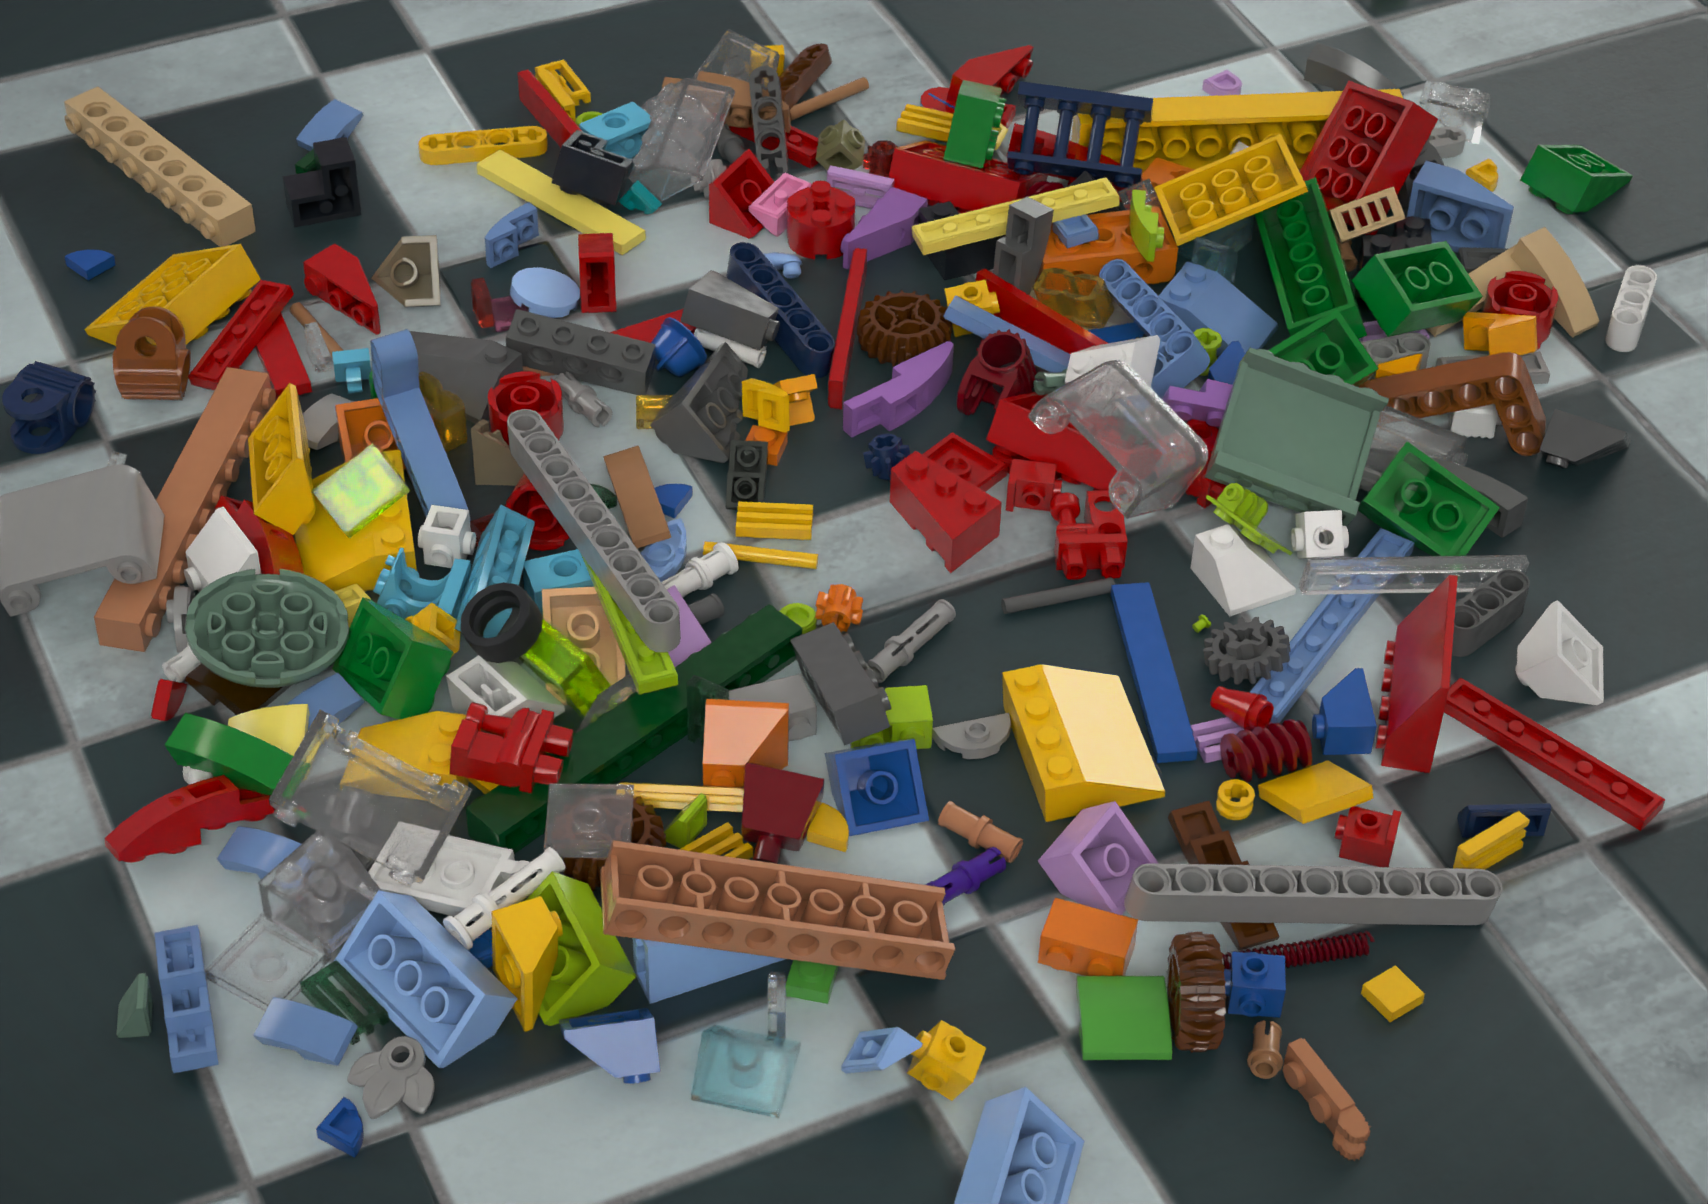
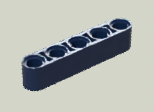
M747 242L734 244L730 248L726 278L778 307L776 320L780 321V326L775 341L804 375L815 374V378L826 376L830 371L835 345L832 335L757 246Z

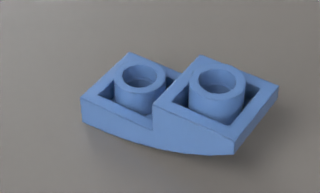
M336 99L332 100L309 121L296 138L298 146L311 151L315 142L343 137L348 139L364 116L363 112Z
M530 202L516 208L500 219L485 236L486 263L488 267H495L518 256V245L539 236L537 208Z
M336 673L306 689L285 705L308 704L310 713L307 733L308 742L328 724L336 728L364 703V700L339 673Z
M238 826L217 860L226 870L256 873L264 884L296 888L317 853L312 848L289 838L259 829Z
M273 997L253 1036L264 1045L295 1050L306 1060L338 1066L358 1026L352 1021L327 1011L287 999Z

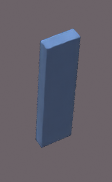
M956 295L943 316L952 323L984 339L988 337L989 333L994 334L998 330L1007 332L1009 329L1013 334L1019 333L1020 338L1026 340L1034 365L1050 373L1062 372L1068 368L1071 354Z

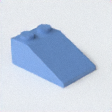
M1425 161L1413 182L1407 217L1417 216L1430 219L1432 243L1447 241L1451 249L1457 253L1461 247L1504 249L1514 206L1460 170Z
M1187 261L1159 294V297L1192 332L1200 328H1210L1221 335L1222 343L1217 349V356H1220L1232 341H1239L1245 354L1250 347L1262 349L1278 328L1276 321L1220 273L1207 269L1202 265Z

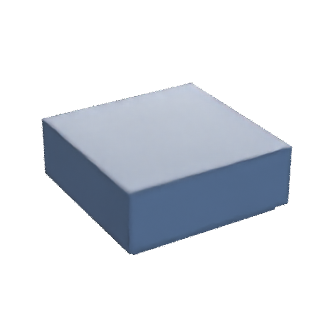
M1086 214L1052 223L1053 232L1058 235L1066 248L1099 239L1098 228Z

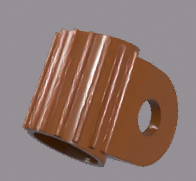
M157 306L143 308L132 316L117 336L116 349L113 352V371L117 388L124 399L183 400L191 364V352L189 349H186L184 327L180 319L168 309ZM146 337L152 338L156 345L149 343Z

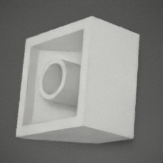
M1158 335L1092 346L1071 353L1064 383L1084 408L1148 398L1161 339Z
M224 506L215 510L185 552L188 568L184 569V576L187 584L194 591L198 590L200 592L215 580L235 572L255 569V575L261 574L258 551Z

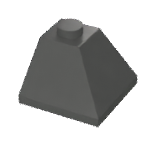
M1555 409L1540 451L1543 455L1547 456V463L1567 469L1569 463L1580 466L1629 448L1631 440L1625 431Z

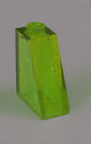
M542 618V630L536 643L518 658L586 722L591 724L620 697L592 659Z

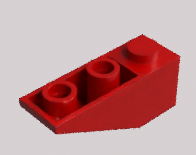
M1026 45L969 59L952 75L947 100L956 104L963 80L1002 88L1000 97L1005 92L1009 93L1021 77L1025 78L1029 74L1033 66V61L1030 59L1034 47Z
M334 243L303 262L304 284L310 294L319 297L330 304L335 310L344 313L358 325L364 326L376 335L381 333L378 304L360 261L356 256Z

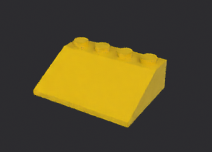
M1278 134L1154 187L1177 246L1308 192L1307 186L1282 134Z
M241 244L173 254L84 330L88 336L116 346L120 330L136 312L146 307L157 306L170 310L180 319L185 330L187 345L190 341L205 335L209 330L207 326L213 321L229 314V307L248 297L252 292L251 288L261 278ZM146 337L149 343L156 345L152 338Z
M401 450L361 454L312 479L316 510L310 522L306 525L301 524L295 532L296 545L302 561L304 575L322 582L333 591L356 583L363 591L374 590L383 568L390 570L392 567L385 564L388 555L396 557L400 547L404 548L407 567L417 571Z
M1042 664L1002 672L1003 706L1005 712L1010 714L1011 728L1045 822L1077 816L1082 809L1114 801L1120 807L1165 797L1164 787L1119 676Z

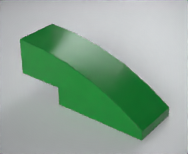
M189 713L183 715L165 743V747L177 765L189 766L193 769L209 772L213 777L225 775L238 788L283 799L286 798L305 767L304 763L298 758L257 737L225 724Z

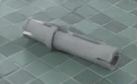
M939 599L899 636L889 638L884 644V649L866 663L867 669H872L877 682L882 683L899 666L909 664L918 649L932 639L946 624L954 620L956 617L954 607L948 601ZM928 625V627L925 630L918 634L924 627ZM904 647L900 652L893 656L899 649Z

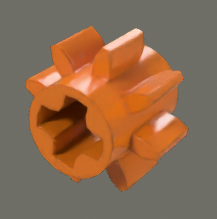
M832 584L828 594L819 591L815 604L817 607L815 618L821 620L823 626L834 622L840 632H848L851 623L859 625L861 622L863 597H857L855 590L850 586Z

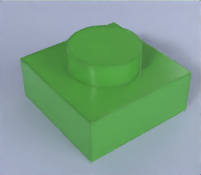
M793 960L786 982L785 996L828 1004L838 972V966Z

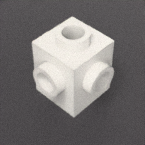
M431 505L424 525H421L418 533V547L423 548L424 564L452 568L455 559L466 560L467 555H473L475 550L476 533L471 532L469 510Z
M1342 510L1295 513L1296 528H1293L1291 531V545L1293 551H1297L1298 559L1309 558L1310 566L1333 564L1332 557L1344 556V548H1347L1349 544V534L1347 526L1342 525Z

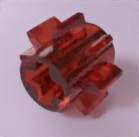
M880 140L872 146H868V153L863 154V168L869 169V174L888 177L894 148L899 146L888 140Z

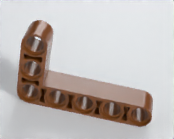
M1503 352L1375 378L1367 380L1359 386V388L1373 389L1379 395L1389 398L1388 404L1380 412L1377 427L1494 404L1512 449L1524 456H1533L1540 452L1545 436L1546 417L1526 364L1518 354Z

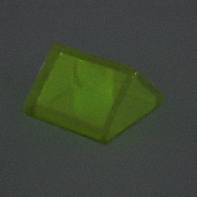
M373 443L312 490L313 494L349 538L410 491L385 452Z

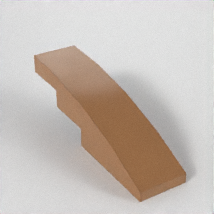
M639 446L603 456L629 535L635 547L640 548L671 538Z

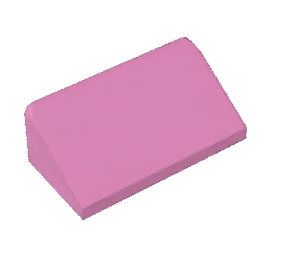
M783 173L749 206V212L770 233L778 237L787 229L788 197L801 189L811 187V183Z

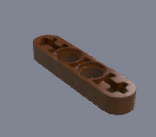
M820 43L805 48L779 76L782 101L789 105V111L831 65L832 58L828 45Z

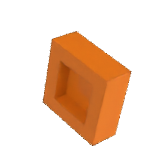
M752 425L745 441L768 442L767 464L777 466L788 443V432Z

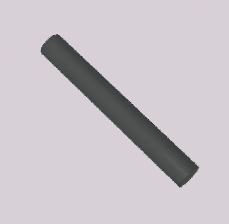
M1112 577L1005 598L1001 600L1002 610L1004 614L1107 594L1111 593V585H1115Z

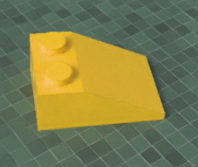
M434 711L361 728L338 786L339 793L345 787L366 793L373 798L460 810L469 781L466 777L450 774L451 745L462 719L465 720L466 715Z

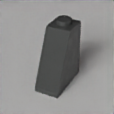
M712 270L689 288L681 317V322L757 350L762 349L769 341H774L780 326V321L776 320L778 307Z

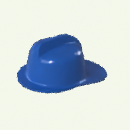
M671 317L663 321L660 330L651 341L652 344H656L655 358L658 363L655 370L657 372L666 369L673 375L682 377L698 366L701 367L707 359L705 349L695 335L682 323Z

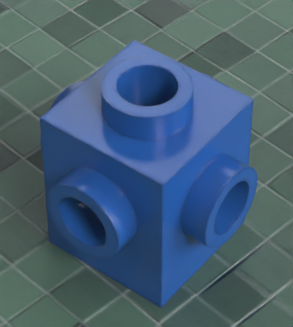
M1232 952L1229 969H1224L1228 1014L1281 1018L1286 992L1285 956L1259 954L1256 952Z

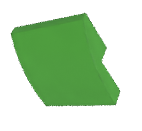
M1077 976L1076 994L1080 1016L1079 1037L1083 1060H1172L1170 1015L1164 976Z

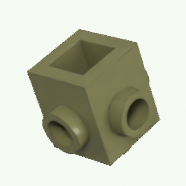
M845 119L834 126L826 127L820 133L816 160L827 171L830 166L855 170L863 165L865 139L862 133L857 128H852Z

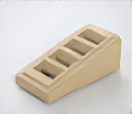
M1394 186L1341 205L1328 212L1340 244L1406 219ZM1387 197L1393 212V216L1388 218L1380 200ZM1373 202L1380 217V221L1374 222L1368 204ZM1360 207L1368 224L1361 227L1355 209ZM1347 212L1355 229L1350 232L1342 215Z

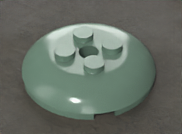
M249 569L221 577L207 585L196 595L186 614V638L196 658L207 669L224 679L257 688L290 686L319 675L338 659L344 650L349 635L348 613L338 595L328 586L310 576L280 569V575H255V569Z

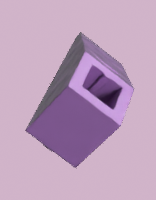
M891 187L882 198L877 199L869 213L860 218L858 225L852 232L844 236L840 248L843 253V268L850 269L855 248L867 249V261L910 245L914 241L912 226L918 225L919 208L927 207L928 199Z

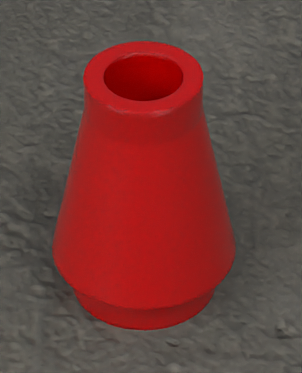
M1219 686L1214 691L1210 702L1211 708L1220 711L1244 730L1252 731L1258 726L1266 728L1273 716V704L1267 701L1266 696L1263 694L1232 690Z

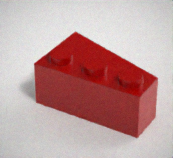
M916 450L891 468L890 503L913 530L918 529L926 538L928 548L939 553L945 560V568L950 573L999 536L1002 502Z

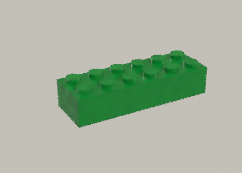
M1316 177L1304 181L1308 192L1255 214L1290 336L1296 334L1338 309L1358 339L1368 336Z

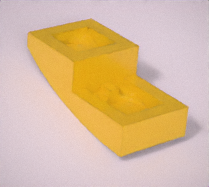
M751 378L742 381L743 416L758 420V426L781 432L790 431L789 395L781 388L761 380Z

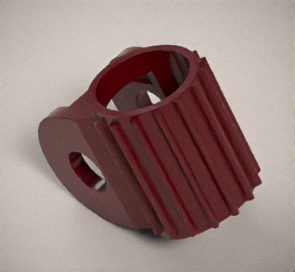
M1009 329L1007 332L998 330L997 333H989L988 337L981 340V344L977 348L978 355L970 362L962 378L957 395V409L962 414L974 415L981 401L994 405V410H996L1000 399L1033 392L1032 389L1037 372L1026 340L1021 339L1019 333L1013 334ZM1015 362L1011 366L1000 368L1004 364ZM993 384L1004 387L1001 394L994 389Z

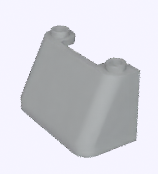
M111 465L0 496V600L10 617L36 609L41 597L37 584L90 570L107 567L116 580L127 584H136L156 579L165 515L140 473L128 465Z

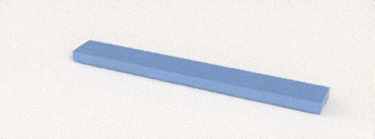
M1382 528L1378 530L1289 642L1291 650L1289 652L1290 661L1282 663L1283 671H1270V679L1267 680L1261 677L1251 689L1250 693L1263 694L1266 696L1267 701L1273 704L1274 710L1270 722L1280 723L1412 554L1414 542Z

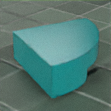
M639 180L619 200L627 209L633 211L636 208L644 211V214H651L662 205Z

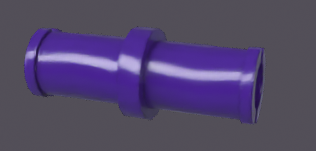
M990 847L969 861L961 860L952 866V871L934 881L928 882L926 885L945 888V896L942 901L944 906L947 902L963 893L971 894L977 891L980 883L1005 871L1006 860L1002 857L990 864L989 862L993 858L1001 854L997 848Z

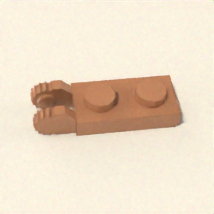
M1300 1038L1289 1043L1282 1069L1287 1083L1291 1088L1298 1089L1309 1103V1108L1314 1118L1320 1123L1324 1122L1334 1134L1332 1145L1337 1151H1340V1155L1349 1161L1359 1160L1365 1153L1366 1142L1364 1141L1368 1140L1371 1126L1368 1125L1365 1117L1355 1106L1353 1099L1308 1042Z

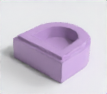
M1225 70L1203 80L1202 90L1211 96L1240 95L1242 81L1230 71Z

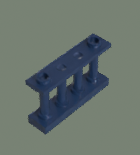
M1020 81L1018 102L1019 106H1024L1027 111L1020 152L1008 151V169H1013L1014 172L1022 175H1032L1033 172L1076 178L1084 171H1087L1095 180L1106 177L1109 182H1113L1115 186L1120 188H1132L1133 185L1141 186L1142 169L1134 168L1133 164L1139 126L1144 122L1151 123L1153 98ZM1044 109L1056 110L1060 114L1053 157L1033 154L1039 115ZM1077 113L1087 114L1093 118L1086 161L1066 159L1073 116L1077 115ZM1110 118L1124 119L1126 122L1120 166L1100 163L1106 120Z

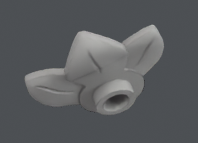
M406 1036L390 1040L383 1047L382 1051L371 1052L361 1056L353 1064L347 1078L350 1084L364 1087L363 1103L371 1119L382 1116L401 1101L410 1109L422 1115L429 1108L435 1089L434 1079L424 1067L426 1056L422 1045L414 1038ZM399 1053H409L406 1061L401 1063L394 1061L395 1056Z

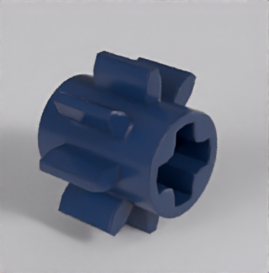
M881 434L868 443L869 451L863 453L866 468H872L873 476L890 480L891 468L909 456L910 449L909 445H903L901 437L898 438L893 434Z

